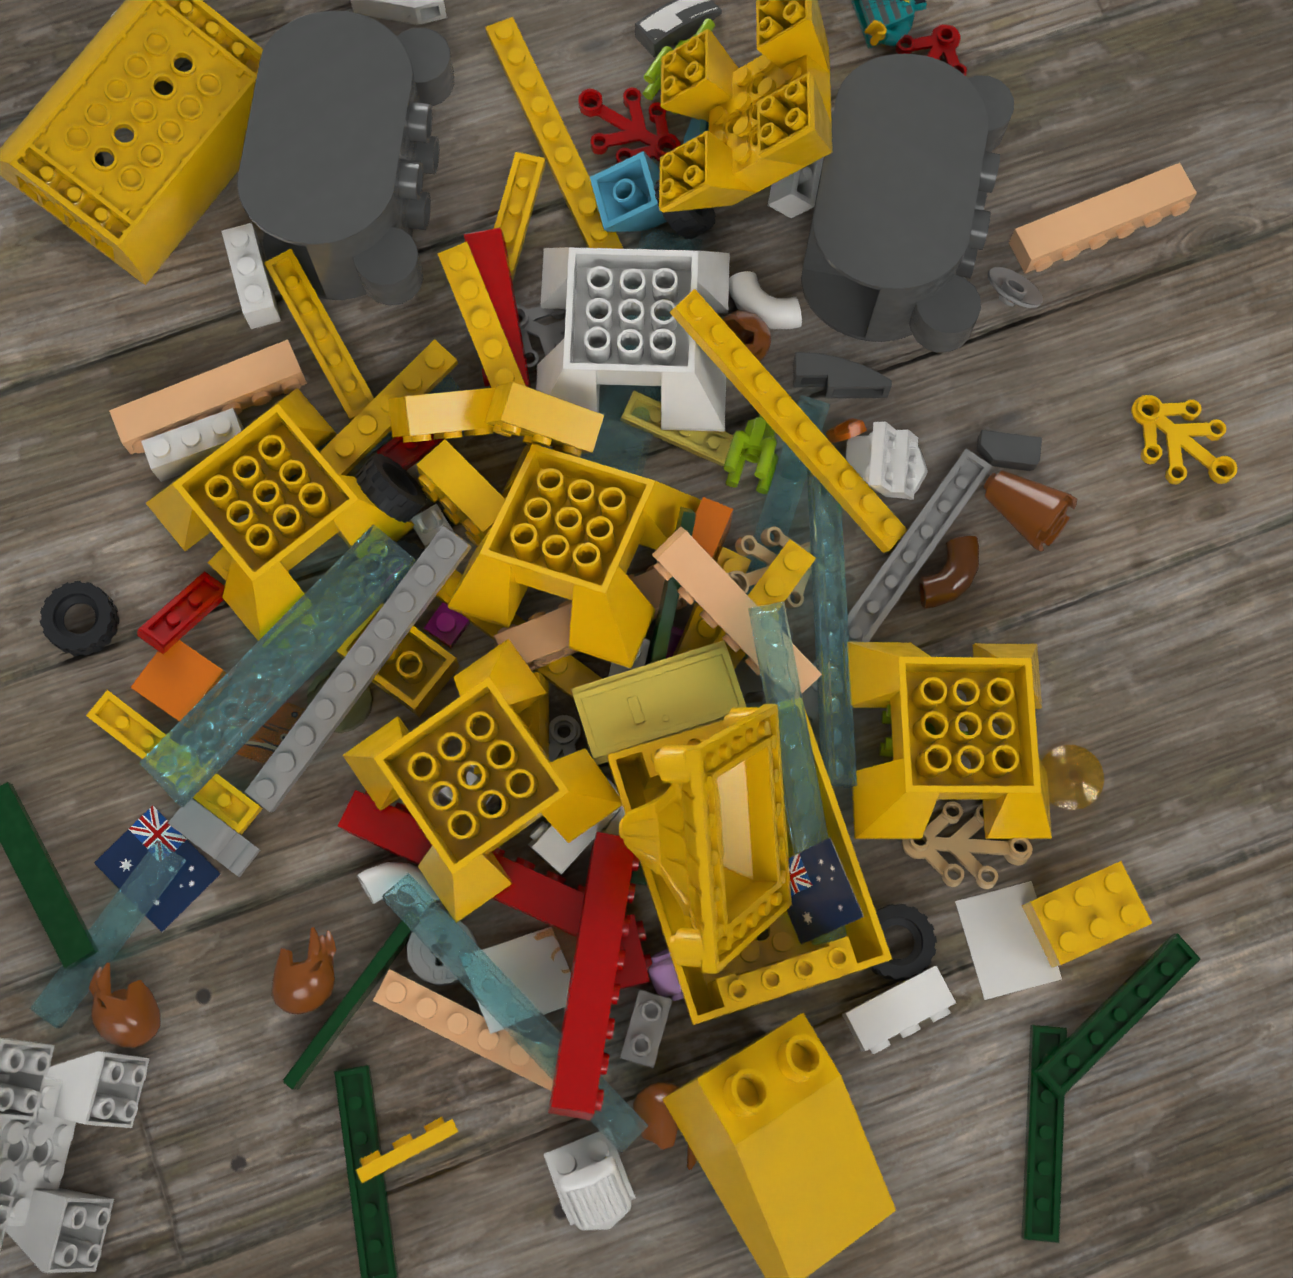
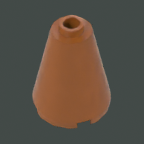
M1001 471L998 474L992 473L983 487L986 490L985 498L1034 549L1040 552L1044 551L1042 544L1050 546L1068 523L1070 517L1066 515L1069 506L1075 509L1077 505V498L1069 493L1006 471Z

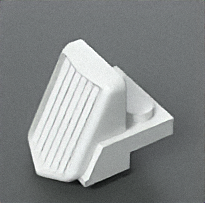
M886 421L873 422V432L869 435L855 436L847 441L846 460L875 493H880L885 497L914 500V494L918 491L928 472L922 452L918 447V437L910 430H896Z
M609 1127L544 1154L562 1208L570 1225L575 1224L581 1230H608L630 1211L631 1200L636 1199Z

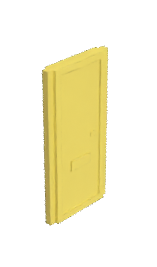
M724 640L571 689L592 757L597 765L607 763L608 754L722 721L725 715L729 714L732 707H747Z

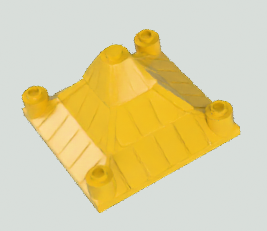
M764 704L760 707H732L729 714H726L724 717V730L713 735L708 740L698 745H664L655 756L654 769L664 783L673 784L662 796L628 811L620 821L619 835L624 839L626 847L643 864L657 875L662 876L685 916H690L692 928H679L676 935L671 937L669 943L670 955L679 966L701 967L703 973L717 974L792 905L778 704Z

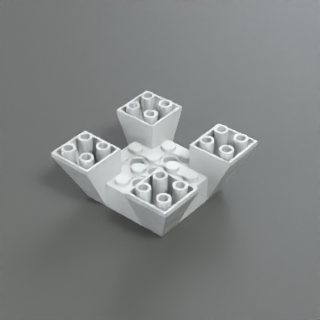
M544 248L541 308L566 309L565 337L537 364L536 390L599 413L600 384L661 386V430L725 432L726 376L669 312L693 289H696L716 313H728L730 253L690 250ZM631 285L639 286V288L633 290L627 287ZM597 314L606 315L602 319L593 318ZM629 315L638 316V318L634 320H629L625 317ZM660 316L670 317V319L666 321H662L657 318ZM627 345L637 346L634 350L624 349Z
M0 1038V1250L6 1231L42 1272H96L114 1199L59 1188L60 1182L64 1174V1167L76 1122L85 1125L132 1128L150 1058L97 1051L50 1067L55 1046Z

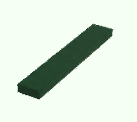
M680 507L675 532L682 527L692 536L696 514L692 509ZM673 577L668 581L666 579L664 581L647 664L666 658L679 593L676 590L681 587Z
M9 782L4 783L0 786V843L64 969L71 970L99 952L13 784Z
M411 911L406 913L283 1079L285 1085L292 1090L300 1089L408 943L411 933L424 920Z
M1178 933L1172 934L1033 1072L1056 1098H1062L1201 958Z
M1030 1025L1022 1239L1059 1243L1065 1095L1062 1098H1056L1033 1071L1067 1039V1028Z
M370 1065L334 1071L361 1278H399L385 1173L383 1172L362 1184L356 1173V1169L362 1167L360 1159L379 1150L382 1156Z

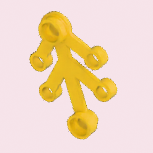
M1144 395L1137 398L1131 408L1134 420L1143 427L1145 445L1141 451L1143 462L1155 464L1162 456V448L1157 444V427L1166 435L1169 468L1165 472V478L1170 484H1180L1187 476V469L1183 465L1181 447L1208 469L1209 477L1214 482L1225 484L1236 475L1238 470L1237 464L1231 457L1220 456L1216 458L1191 438L1206 436L1211 441L1219 440L1226 433V425L1223 421L1215 419L1209 423L1174 424L1166 416L1181 415L1184 420L1193 421L1202 411L1201 404L1193 399L1187 400L1185 403H1162L1156 396ZM1186 407L1194 408L1195 414L1188 413ZM1142 408L1149 409L1151 411V415L1149 416L1143 413ZM1211 426L1217 427L1220 434L1213 433ZM1147 450H1153L1156 453V457H1150L1147 454ZM1216 468H1221L1225 472V476L1219 475L1216 472ZM1172 470L1179 471L1181 478L1174 477Z

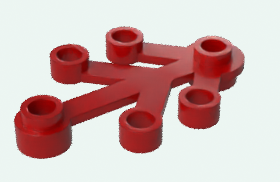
M939 25L934 28L931 35L914 39L910 35H904L897 42L896 52L898 54H912L913 51L932 48L927 55L928 57L939 60L944 55L947 64L956 68L965 76L967 74V68L959 62L956 48L961 40L960 33L951 25ZM902 43H906V44H908L910 47H909V48H904V47L901 46V44H902Z
M628 88L623 94V103L629 108L631 120L603 105L602 95L595 89H586L579 95V110L583 115L587 117L598 116L622 130L621 132L610 134H594L591 137L590 144L591 150L595 154H604L612 146L641 141L647 146L634 150L629 148L619 149L616 153V164L622 162L620 160L622 156L630 158L643 151L651 159L655 158L660 162V157L668 153L661 151L663 148L674 150L681 146L678 138L669 133L666 122L667 110L661 107L660 102L652 103L648 110L649 120L655 123L657 135L646 130L640 105L641 92L637 88ZM629 96L637 97L635 101H630L627 98ZM588 104H594V105H595V107H592V108H589V107H586V106H587ZM658 110L661 111L662 114L656 116L653 114V112ZM597 141H602L605 143L603 146L595 145Z

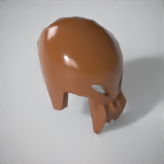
M738 310L726 315L722 320L758 361L761 362L771 345L772 336L768 325L757 314Z
M315 927L311 928L307 960L293 962L292 951L281 948L273 975L271 996L274 1003L283 1011L296 1015L309 1013L319 1008L331 996L335 985L333 957L337 949L329 930H327L326 936H318Z
M106 963L103 969L99 967L89 985L93 995L91 1019L94 1027L102 1038L118 1047L134 1048L144 1045L156 1036L161 1026L160 1011L151 990L142 980L130 983L127 990L123 988L111 993L110 963Z
M659 1082L650 1084L637 1094L633 1102V1117L642 1138L655 1143L660 1149L664 1150L675 1145L676 1134L680 1129L662 1098L680 1087L672 1083ZM687 1143V1168L692 1170L697 1159Z

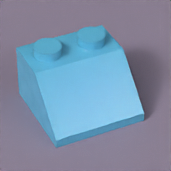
M644 151L590 177L602 224L606 232L648 231L667 222L659 210L658 202L655 198L654 186L656 185L655 182L660 179L659 167Z

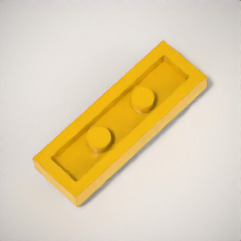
M440 1117L423 1126L426 1131L425 1134L413 1139L410 1133L391 1143L394 1150L381 1156L379 1150L360 1159L362 1167L356 1169V1173L361 1184L458 1133L459 1131L453 1119L444 1122L443 1117Z

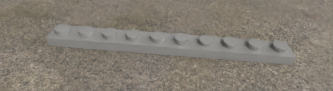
M967 448L813 663L822 675L799 696L811 722L846 675L845 643L870 641L992 468V465Z
M444 525L441 527L245 790V793L267 811L274 812L472 548L470 544Z

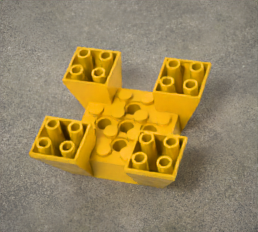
M756 0L757 50L762 55L738 68L709 29L690 38L684 44L661 57V107L667 111L698 120H705L709 122V131L703 132L660 157V211L665 213L735 205L833 152L830 53L818 0Z
M298 388L247 425L248 427L206 459L193 466L146 502V505L184 551H187L212 532L231 555L232 560L222 598L262 646H265L314 607L288 573L290 569L337 533L365 566L366 562L368 563L370 559L369 556L372 552L377 551L379 546L382 544L386 545L394 540L397 542L411 531L414 526L411 520L403 523V521L399 522L381 511L363 493L355 476L338 475L324 459L318 449L337 434ZM256 470L251 477L243 478L248 471ZM302 474L297 481H289L293 475ZM276 494L271 501L263 502L267 495ZM249 514V517L244 522H237L241 515ZM288 518H296L292 525L283 526Z
M533 443L524 447L501 494L505 498L504 504L493 526L474 550L448 604V608L509 628L528 586L572 600L569 634L570 649L632 668L654 617L655 608L626 575L638 545L657 550L675 533L680 507L692 509L696 514L701 499L652 479Z
M509 638L455 675L453 678L460 697L420 726L409 732L400 717L397 716L343 754V757L378 809L382 811L391 803L401 798L431 842L432 847L422 859L418 868L455 923H458L513 884L492 851L541 816H544L566 842L570 843L622 806L619 795L586 748L551 762L518 714L546 695L547 692ZM459 738L462 742V750L458 755L450 757L447 752V746L451 740ZM501 747H508L511 751L510 760L504 765H498L495 761L497 750ZM479 767L482 772V778L478 784L471 786L467 782V773L471 768ZM449 787L453 792L452 801L448 805L442 806L438 801V794L441 789ZM498 795L502 801V807L498 813L491 815L486 809V802L491 796Z
M845 643L848 708H887V705L890 704L893 761L851 772L854 839H921L937 799H983L985 839L1052 838L1047 771L1039 760L1035 709L1042 708L1037 644L974 643L972 645L973 657H931L912 643ZM956 689L961 690L966 695V701L958 697ZM925 722H929L934 726L936 730L935 735L930 734L926 730ZM959 722L967 726L968 735L961 732L958 725ZM992 722L1000 727L1001 735L993 730ZM961 755L969 759L970 769L963 766Z

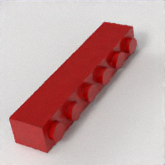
M496 228L464 234L465 242L470 247L526 387L531 388L506 242L502 229ZM482 368L484 385L491 388L485 370Z

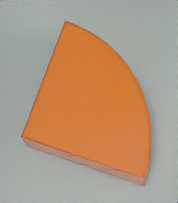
M850 418L827 430L825 434L831 443H836L866 432L867 428L862 420Z

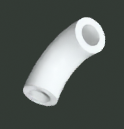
M751 271L740 272L729 278V293L739 311L757 314L770 329H795L801 327L802 315L797 297L775 298L768 295L759 285L756 273Z
M386 862L366 869L357 875L361 886L373 904L389 896H403L414 903L421 915L428 914L443 905L420 869L413 864Z

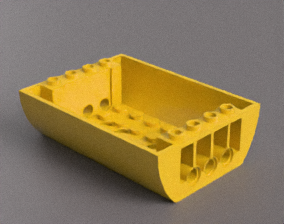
M125 0L0 147V176L146 285L239 171L263 49L202 0ZM178 58H186L192 63V68L189 71L182 72L175 68L174 62ZM160 81H166L171 84L173 91L168 95H161L156 92L154 86ZM121 128H127L132 131L134 137L130 142H120L115 137L116 131ZM100 152H108L113 156L114 161L111 165L104 167L96 163L95 157Z
M801 697L778 704L788 857L791 858L831 838L864 917L804 944H800L786 910L767 927L768 936L764 941L754 939L717 974L703 973L701 967L679 966L676 964L675 959L671 957L692 1025L747 1009L892 960ZM724 720L608 754L607 760L625 815L628 811L662 796L673 784L664 783L654 769L655 756L664 745H698L724 730ZM640 861L669 950L670 939L673 935H676L679 928H692L690 916H685L662 876L657 875Z

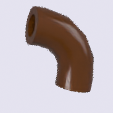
M963 536L946 542L948 554L944 568L937 574L919 578V595L924 609L934 608L955 601L970 588L979 569V543L976 536Z

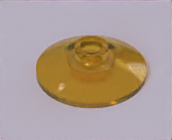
M1062 745L1054 748L1044 756L1041 763L1047 771L1049 802L1065 810H1080L1097 800L1104 786V772L1094 754L1077 745ZM1070 770H1075L1078 772V781H1073L1070 779Z

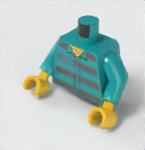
M851 0L868 48L879 44L896 46L897 42L911 30L915 16L914 12L925 10L927 6L926 0Z

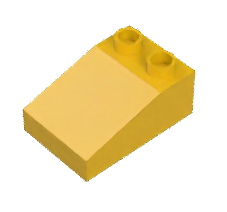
M804 1013L769 1031L662 1098L765 1278H806L896 1211L841 1074Z

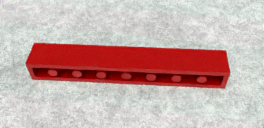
M358 790L354 791L338 824L341 830L417 865L420 864L432 847L431 842L405 805L397 802L395 807L389 805L380 811L367 791L365 793ZM496 848L492 851L513 884L491 899L577 938L585 887L578 885L575 890L564 885L566 879L560 875L548 871L546 876L534 871L536 865L527 860L517 857L514 862L503 857L505 854L504 850Z
M596 831L592 843L548 1113L591 1120L594 1112L601 1111L604 1089H599L598 1086L600 1074L606 1075L609 1065L610 1054L604 1053L606 1039H612L615 1018H610L609 1015L611 1004L617 1005L620 993V984L615 983L616 970L622 971L626 950L620 949L621 937L628 936L631 916H625L627 903H633L636 888L635 883H630L631 873L638 870L640 861L626 847L624 839L619 835Z

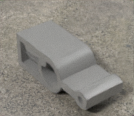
M190 796L168 822L170 826L238 877L243 874L261 851Z

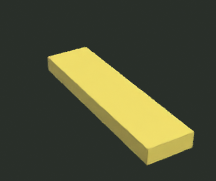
M635 390L620 420L723 467L733 435L728 432L661 430V402Z

